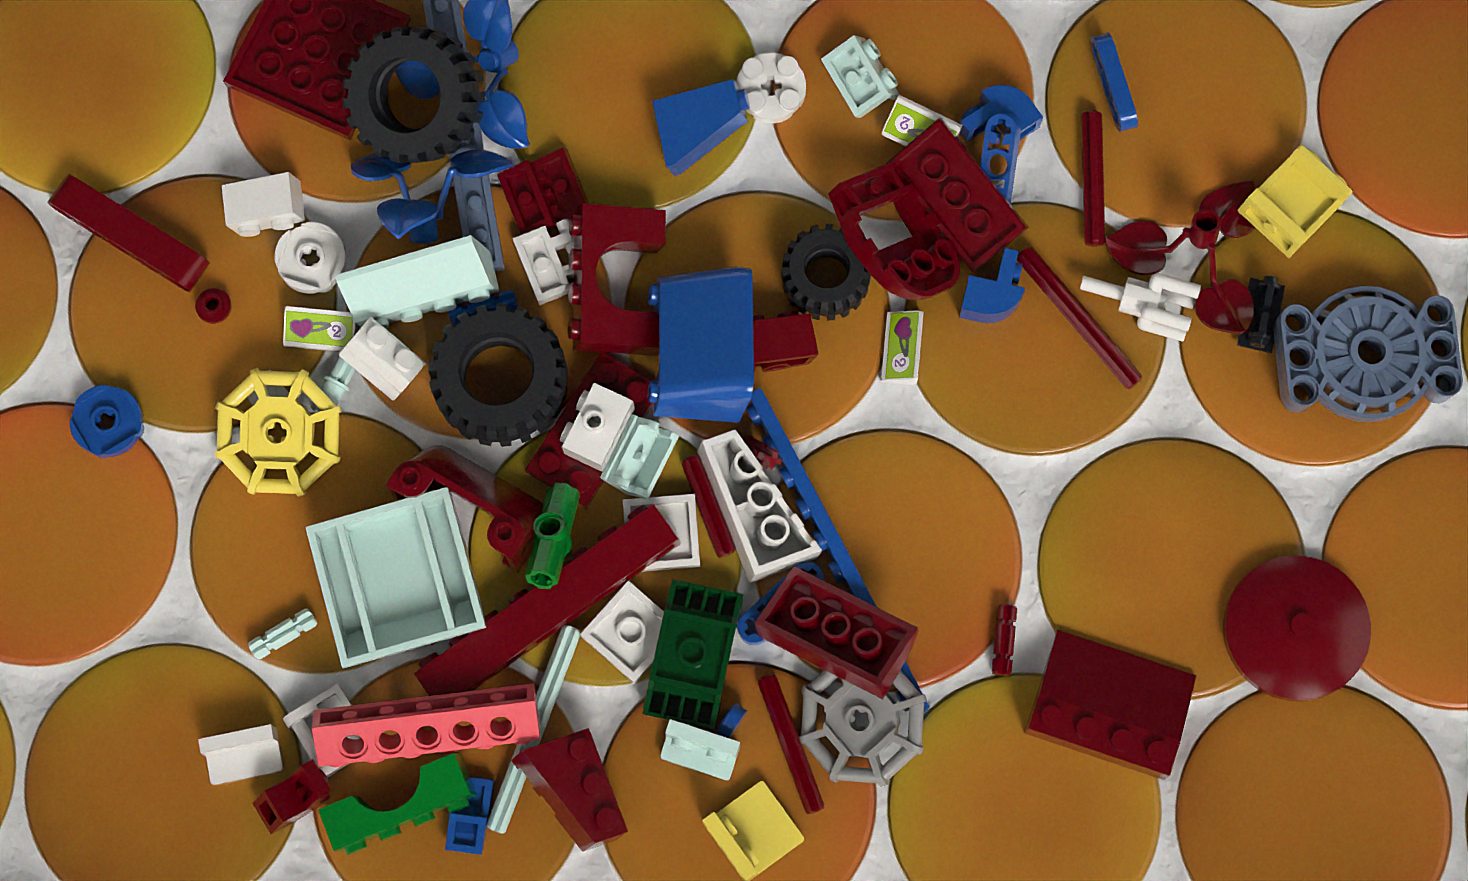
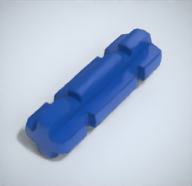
M509 289L499 292V296L496 297L492 294L489 299L482 302H466L467 306L463 307L461 304L456 305V308L448 311L454 327L459 323L457 316L464 312H467L468 316L476 314V307L486 305L488 310L496 309L497 304H508L509 310H514L518 307L514 291Z

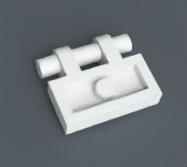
M569 219L556 223L560 235L550 238L546 226L512 238L539 305L567 295L570 286L568 279L574 277V270L569 269V264L562 267L556 253L560 249H566L569 255L571 248H574V236L569 233Z

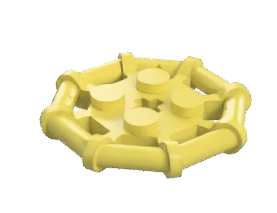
M252 369L250 370V375L225 399L218 401L215 406L218 410L217 451L214 452L216 459H220L248 488L247 492L255 495L256 492L296 494L298 497L305 495L306 490L334 463L338 464L341 456L338 455L339 413L342 412L340 405L336 406L309 377V372L303 369L300 372ZM266 385L292 387L288 397L269 396ZM255 390L259 398L256 404L246 412L237 408ZM302 391L321 411L313 415L309 413L308 409L297 400ZM232 418L240 420V443L231 444ZM325 420L324 447L314 445L315 422ZM275 422L281 423V427L287 431V435L281 438V443L275 442L274 436L268 435V430L275 427ZM244 450L246 454H249L254 459L257 467L253 473L235 453ZM308 453L319 457L300 475L296 465ZM266 469H286L288 479H267L264 476Z

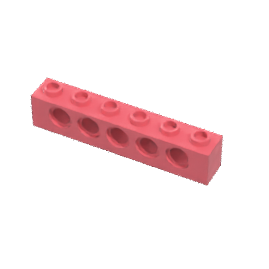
M532 683L318 709L313 712L312 733L318 767H342L354 762L367 761L369 763H377L387 758H416L422 754L436 752L451 754L461 749H490L495 745L510 743L524 745L531 741L540 740V721L535 686ZM506 717L508 720L499 722L494 720V718ZM461 721H467L471 724L468 726H460L457 723ZM432 726L434 727V729L427 731L421 729L420 727ZM393 730L396 731L397 734L388 735L385 734L384 731ZM348 735H357V736H359V737H361V738H359V739H350V738H348V737H346V736H348Z

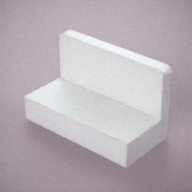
M271 724L198 739L200 753L206 756L210 782L213 785L277 773L284 769L277 728Z

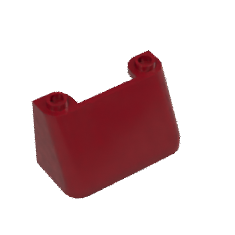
M431 446L403 462L395 469L386 484V487L396 501L416 498L424 493L448 487L451 493L494 517L487 530V539L493 549L504 555L502 563L505 566L519 573L531 554L535 539L533 523L541 515L544 504L446 446Z

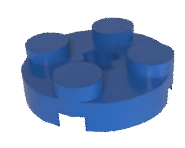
M109 385L95 386L81 394L74 404L75 409L72 413V419L70 418L72 436L84 450L99 458L115 457L127 452L144 433L142 409L137 400L124 389L110 387ZM103 413H107L109 416L115 415L116 420H114L112 428L107 429L103 427L99 429L98 424L102 422L100 416Z

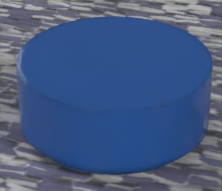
M737 703L733 704L716 731L717 735L730 739L742 722L747 710Z

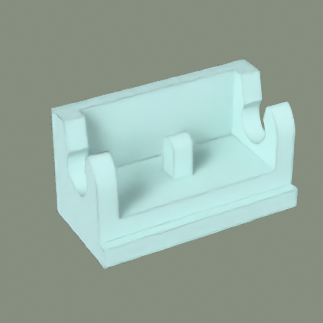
M631 415L600 478L624 494L648 500L679 435L673 431L659 428V423L653 420Z

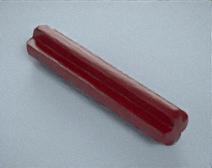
M699 455L687 457L683 460L682 467L691 491L695 494L696 504L716 556L718 558L729 556L734 553L736 547Z

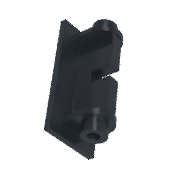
M1264 276L1263 280L1250 278L1248 290L1253 299L1254 314L1248 330L1245 333L1239 334L1237 346L1272 353L1275 341L1273 325L1276 317L1280 314L1285 285L1277 284L1278 278L1273 276Z

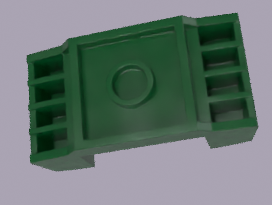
M672 579L650 673L643 715L715 729L735 631L738 627L743 594Z

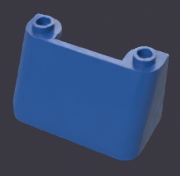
M730 267L658 277L655 284H650L648 292V304L654 305V311L659 313V372L656 381L650 380L648 387V402L654 403V416L739 423L751 399L754 384L753 281L751 268Z

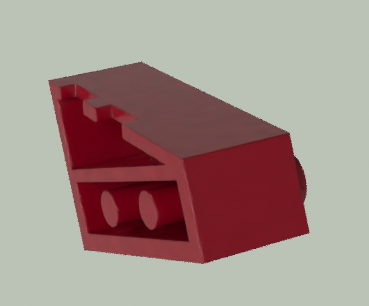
M589 728L522 750L511 760L516 768H520L534 785L533 789L538 796H542L556 813L554 816L582 852L613 842L628 832Z

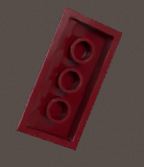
M796 567L791 569L755 622L759 637L882 700L901 670L919 632L918 627Z

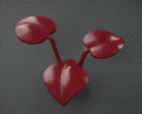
M1253 181L1230 184L1208 194L1202 200L1199 211L1194 214L1191 227H1185L1182 234L1169 246H1166L1167 235L1165 231L1157 224L1148 221L1133 222L1117 232L1106 236L1105 244L1113 259L1124 269L1139 275H1151L1162 271L1166 265L1165 253H1172L1186 238H1189L1195 247L1207 249L1212 288H1206L1199 292L1194 306L1197 317L1205 326L1221 332L1241 334L1245 333L1250 327L1254 314L1252 296L1245 285L1238 280L1229 279L1220 285L1218 284L1215 243L1217 242L1219 231L1226 237L1239 238L1250 234L1255 229L1237 211L1255 191Z

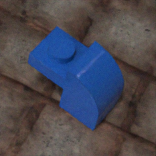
M1007 85L991 86L982 90L979 101L982 107L975 105L962 115L963 120L960 123L962 128L959 133L967 143L985 131L986 124L993 115L1010 113L1017 117L1021 124L1020 140L1040 128L1043 116L1031 99L1021 90ZM1006 120L1002 124L996 125L1003 136L1011 133V127L1005 125Z
M1008 248L1004 249L996 281L969 275L959 318L981 323H995L1006 319L1017 309L1025 290L1024 287L1011 285V283L1018 284L1023 264L1016 262L1019 251Z

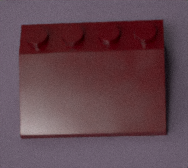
M1057 629L1024 733L1165 780L1171 774L1180 745L1196 675Z

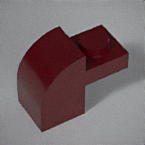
M312 759L302 764L288 779L264 790L252 804L270 834H273L320 807L331 798L329 793L332 790L329 787L326 774L317 767Z

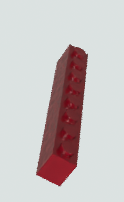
M652 504L648 508L645 505L639 506L627 516L629 521L617 529L616 526L608 528L597 537L600 542L589 550L586 547H582L568 557L570 563L561 569L558 584L553 585L551 589H539L536 586L529 592L527 589L519 591L508 600L510 605L500 613L497 610H493L484 616L486 628L473 631L470 634L466 633L456 636L448 643L450 648L440 655L434 652L424 658L418 664L421 669L416 671L414 675L427 694L433 696L476 690L558 632L564 625H568L627 581H630L644 571L649 565L679 546L681 542L655 505Z

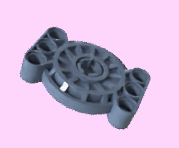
M1359 286L1344 289L1330 296L1312 314L1302 305H1290L1274 321L1273 331L1280 398L1283 406L1291 412H1303L1318 400L1325 408L1338 416L1359 422H1377L1391 419L1405 412L1423 395L1428 401L1440 404L1453 397L1462 388L1463 377L1455 311L1451 301L1444 296H1431L1416 308L1412 302L1396 292L1381 287ZM1362 295L1363 297L1355 298L1354 296ZM1339 300V305L1332 312L1324 310L1328 305ZM1427 308H1433L1439 313L1440 322H1435L1428 317ZM1286 317L1295 318L1299 322L1300 330L1293 331L1289 329L1285 322ZM1364 341L1365 345L1372 347L1375 353H1381V357L1376 360V364H1368L1359 357L1358 345L1360 342ZM1432 342L1438 343L1443 347L1444 357H1439L1433 353L1431 349ZM1291 351L1301 354L1304 360L1303 366H1297L1291 362L1289 357ZM1436 377L1445 379L1448 384V392L1438 389L1435 383ZM1294 386H1300L1305 389L1308 395L1307 401H1300L1294 396ZM1402 397L1410 398L1406 404L1396 408V402ZM1376 410H1380L1382 412L1378 414L1364 413Z

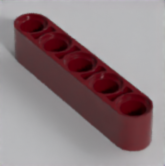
M66 174L47 202L52 208L189 293L210 264L207 259L73 175Z

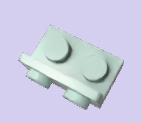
M854 35L821 58L854 116L861 118L885 100H895L900 94L895 88L898 85L895 76L888 68L884 69L878 57L881 54L874 42L870 39L866 40Z
M671 719L669 720L665 732L666 739L660 754L662 760L726 781L730 779L740 750V742Z

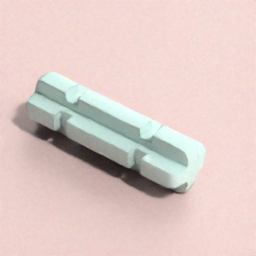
M305 608L294 614V619L289 617L266 631L264 637L259 635L249 641L248 646L254 657L262 659L271 653L270 650L272 648L277 650L300 636L301 631L307 632L317 625V621L313 613L308 608Z

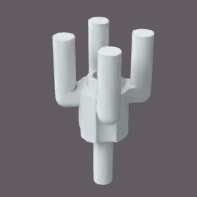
M1160 273L1153 274L1149 283L1128 277L1125 287L1083 276L1080 286L1081 290L1120 300L1118 311L1137 316V326L1140 330L1182 342L1185 339L1186 332L1189 330L1192 318L1164 310L1165 303L1168 302L1193 309L1201 288L1199 284Z

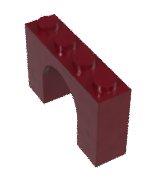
M582 203L575 214H571L569 222V233L574 236V248H571L569 253V269L574 270V283L570 284L568 291V302L573 305V318H570L568 323V338L573 339V350L656 356L659 354V313L629 311L611 304L602 295L598 287L596 267L600 257L612 251L657 253L666 244V210Z

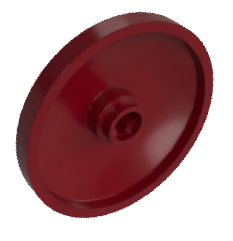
M1292 555L1274 558L1262 563L1250 571L1238 583L1226 605L1223 634L1231 661L1239 673L1256 689L1282 700L1310 701L1335 692L1355 676L1368 653L1371 639V621L1362 594L1346 574L1320 559Z

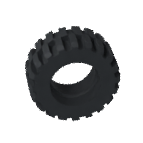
M395 27L391 31H381L373 35L372 42H364L358 48V52L361 55L358 58H351L347 66L348 69L352 70L351 76L343 77L342 88L348 89V98H342L343 109H350L352 116L346 120L351 129L358 128L360 131L357 139L363 145L373 146L372 152L379 157H390V161L398 163L435 161L444 158L446 154L459 150L462 147L461 142L469 140L475 133L472 126L474 123L481 121L483 114L482 111L478 110L479 102H485V91L479 92L478 82L484 80L481 71H475L472 66L476 60L471 52H464L462 50L463 44L456 38L447 37L446 32L438 29H428L427 27ZM408 61H418L428 66L437 78L441 93L440 105L435 117L427 126L418 129L408 128L395 118L387 97L391 76L401 64Z
M497 304L496 309L488 310L486 305L476 307V314L468 316L467 312H464L457 316L459 323L454 327L448 324L442 331L444 337L442 341L435 342L432 349L434 358L429 361L428 368L431 376V381L429 382L431 392L446 421L452 428H457L465 438L469 440L472 438L478 439L480 444L491 446L492 442H499L501 447L512 446L511 441L521 439V442L524 443L532 439L530 434L538 430L542 433L549 427L548 421L550 418H556L561 411V401L566 399L568 391L566 385L568 369L563 350L553 330H549L545 321L540 317L535 316L533 318L529 316L528 310L517 307L515 311L509 310L508 304ZM507 346L522 351L529 359L533 372L530 386L521 397L508 404L496 406L478 402L467 389L465 376L468 366L478 354L486 349Z

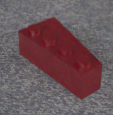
M786 311L778 314L777 318L765 319L764 315H753L754 372L756 371L755 367L760 366L762 372L765 373L808 365L819 355L811 314L799 315L798 311Z

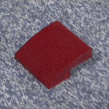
M564 147L533 162L527 159L515 165L514 168L511 167L497 174L521 235L546 226L547 231L554 229L559 221L569 219L570 221L571 214H575L582 203L589 204L568 149Z

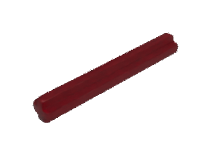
M1089 110L1081 115L1084 243L1087 246L1098 247L1105 244L1103 124L1101 112Z
M775 674L764 676L758 680V685L805 812L807 814L819 812L824 809V803L777 676Z

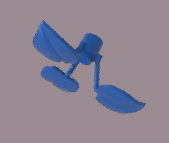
M469 0L463 11L464 24L469 35L473 39L481 41L482 47L480 54L473 57L476 62H479L483 70L497 73L485 91L487 100L480 102L478 105V110L483 112L481 121L478 124L483 133L496 144L507 148H525L530 143L527 137L526 115L521 102L513 93L506 90H498L493 93L502 77L508 74L506 67L514 64L519 56L518 48L511 40L512 22L508 0ZM408 61L401 64L395 70L404 88L418 99L426 100L433 98L440 91L436 76L422 62Z
M482 149L468 150L456 154L450 159V164L453 167L447 171L437 206L428 200H411L404 176L401 173L411 167L410 162L390 161V157H379L372 153L351 163V172L357 178L366 181H380L392 176L396 178L403 198L389 199L380 203L377 207L378 217L382 224L397 239H400L409 231L412 242L427 244L438 239L437 219L443 218V207L452 178L456 174L462 178H476L511 167L514 168V163L498 153Z

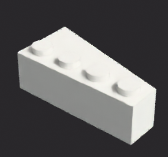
M732 430L702 441L697 453L701 458L749 584L791 569L801 562L816 560L822 549L809 536L797 514L791 511L782 498L779 489L775 484L771 483L763 472V467L738 432Z

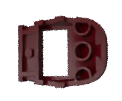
M895 161L838 183L828 195L845 240L864 268L884 289L905 299L924 300L939 295L956 284L960 276L958 255L951 241L942 238L937 228L941 221L936 213L933 211L928 214L919 202L918 198L921 196L919 191L912 183L904 186L895 171L899 167ZM893 202L912 236L878 250L871 238L866 239L859 225L862 221L860 216Z

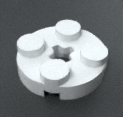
M779 53L759 54L744 62L742 70L737 77L736 84L740 89L745 88L749 98L750 109L746 111L759 122H783L793 116V113L804 102L806 95L805 76L797 61L791 56ZM769 80H773L775 84H780L781 89H776L773 96L768 95L767 90L761 89L762 85L767 84Z
M318 222L302 223L300 227H296L292 231L288 230L282 235L275 249V263L281 278L289 287L301 293L329 292L337 283L335 275L344 273L347 266V254L343 242L332 228ZM312 250H316L317 257L320 258L319 262L313 263L312 266H306V261L302 259L303 254H310Z

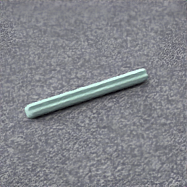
M564 625L561 628L536 694L540 721V740L580 638V630L569 625ZM540 740L517 745L512 759L522 750L539 745ZM512 761L509 764L487 822V827L498 833L506 832L527 777L520 768H516Z

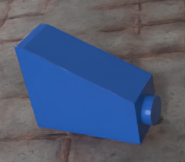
M734 79L653 100L666 167L674 176L682 174L747 122L745 110L750 109L749 98L745 88L740 89Z

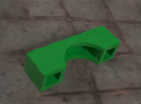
M452 753L420 767L419 784L414 795L408 802L397 809L382 812L369 806L360 796L352 795L320 808L318 811L333 851H345L347 855H351L368 847L366 841L379 836L381 841H385L401 834L400 827L413 822L414 826L418 827L435 820V812L447 808L448 812L451 813L470 805L468 799L477 794L461 754Z

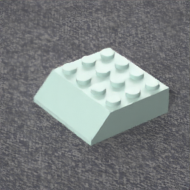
M448 487L424 493L416 498H406L305 527L343 669L486 628L479 592L453 497Z

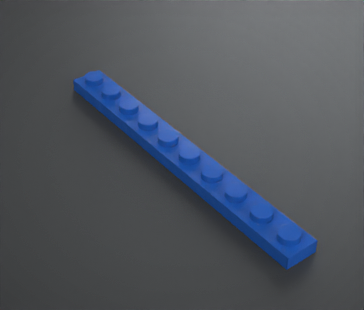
M759 388L753 391L749 405L745 410L754 426L760 424L766 436L761 438L762 442L779 451L778 456L782 458V468L778 469L779 475L787 489L793 486L799 498L794 502L803 520L809 518L815 528V531L811 532L813 540L817 542L822 551L826 550L832 562L828 564L834 580L837 584L843 581L849 594L877 607L762 389ZM905 661L901 671L920 694L923 695ZM900 691L895 693L899 702L906 700ZM924 702V712H926L930 706L927 702Z

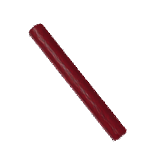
M1029 246L1021 251L1017 257L1018 263L1023 264L1024 270L1126 389H1131L1137 385L1142 379V374L1035 249Z

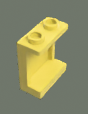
M1299 145L1291 156L1244 201L1237 211L1283 254L1290 258L1346 201L1353 191L1347 186L1346 181L1341 176L1334 174L1321 162L1315 152L1308 150L1303 145Z

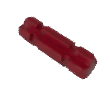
M744 435L743 441L761 466L768 470H773L775 464H781L782 458L778 456L779 451L751 435Z
M1001 604L997 608L996 620L999 621V624H996L993 654L996 655V658L992 660V674L998 676H1009L1012 672L1013 660H1010V656H1013L1016 630L1013 622H1016L1017 607L1013 605Z

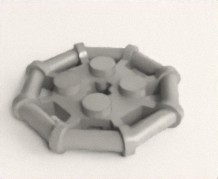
M824 670L808 686L803 685L801 690L803 694L801 736L799 737L801 744L807 747L830 775L829 779L835 783L841 780L875 783L880 787L888 785L889 779L917 754H922L925 748L922 745L924 702H927L925 694L921 695L900 670L893 684L906 698L905 701L896 703L888 693H886L882 700L843 679L844 685L829 698L821 692L838 677ZM818 702L824 705L826 722L823 724V729L816 731ZM909 708L908 738L898 734L901 722L899 711ZM857 710L861 713H868L869 726L867 728L864 726L855 727L854 722L857 718L854 713ZM826 736L840 752L837 760L820 742L819 738ZM892 742L903 747L882 765L879 754ZM850 756L868 758L871 768L846 766V763Z

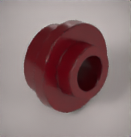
M217 288L203 291L195 303L198 316L210 324L224 321L229 316L232 308L229 296L223 290ZM209 301H219L218 307L215 310H208L207 304Z

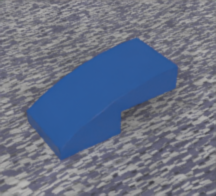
M470 776L477 795L468 799L470 805L450 813L445 850L482 855L494 779Z

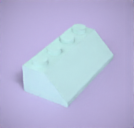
M472 235L335 275L336 282L355 323L361 327L372 317L387 329L390 327L389 323L402 320V322L417 321L423 318V313L434 310L438 313L448 312L455 309L458 303L468 300L470 303L482 302L489 299L490 294L499 292L491 253Z

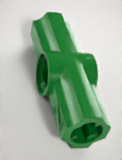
M555 483L554 486L548 488L542 513L533 523L535 539L525 577L528 583L537 586L539 589H551L553 585L558 584L564 558L572 549L570 534L580 494L578 489L572 488L567 483Z

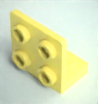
M763 781L758 782L719 812H713L702 820L706 829L744 881L752 880L804 841L801 832Z

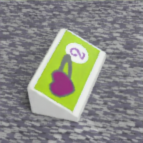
M899 95L884 125L882 135L907 146L939 118L946 122L957 137L962 125Z
M286 306L284 312L283 345L285 347L341 352L357 333L358 324L355 323L351 312Z
M924 311L887 312L881 382L907 385L917 384Z

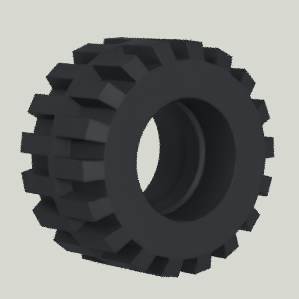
M826 224L825 229L819 230L818 225L811 226L809 233L806 234L803 230L797 234L796 241L791 240L787 247V253H784L782 279L784 293L788 294V301L792 306L795 304L799 306L798 312L802 314L812 313V319L820 320V316H827V321L835 320V315L840 314L843 318L849 315L851 308L856 310L861 305V299L866 297L871 274L864 268L848 246L841 227L839 231L833 230V224ZM831 257L840 261L845 266L848 275L846 280L839 286L820 288L808 280L805 275V269L810 262L817 258Z

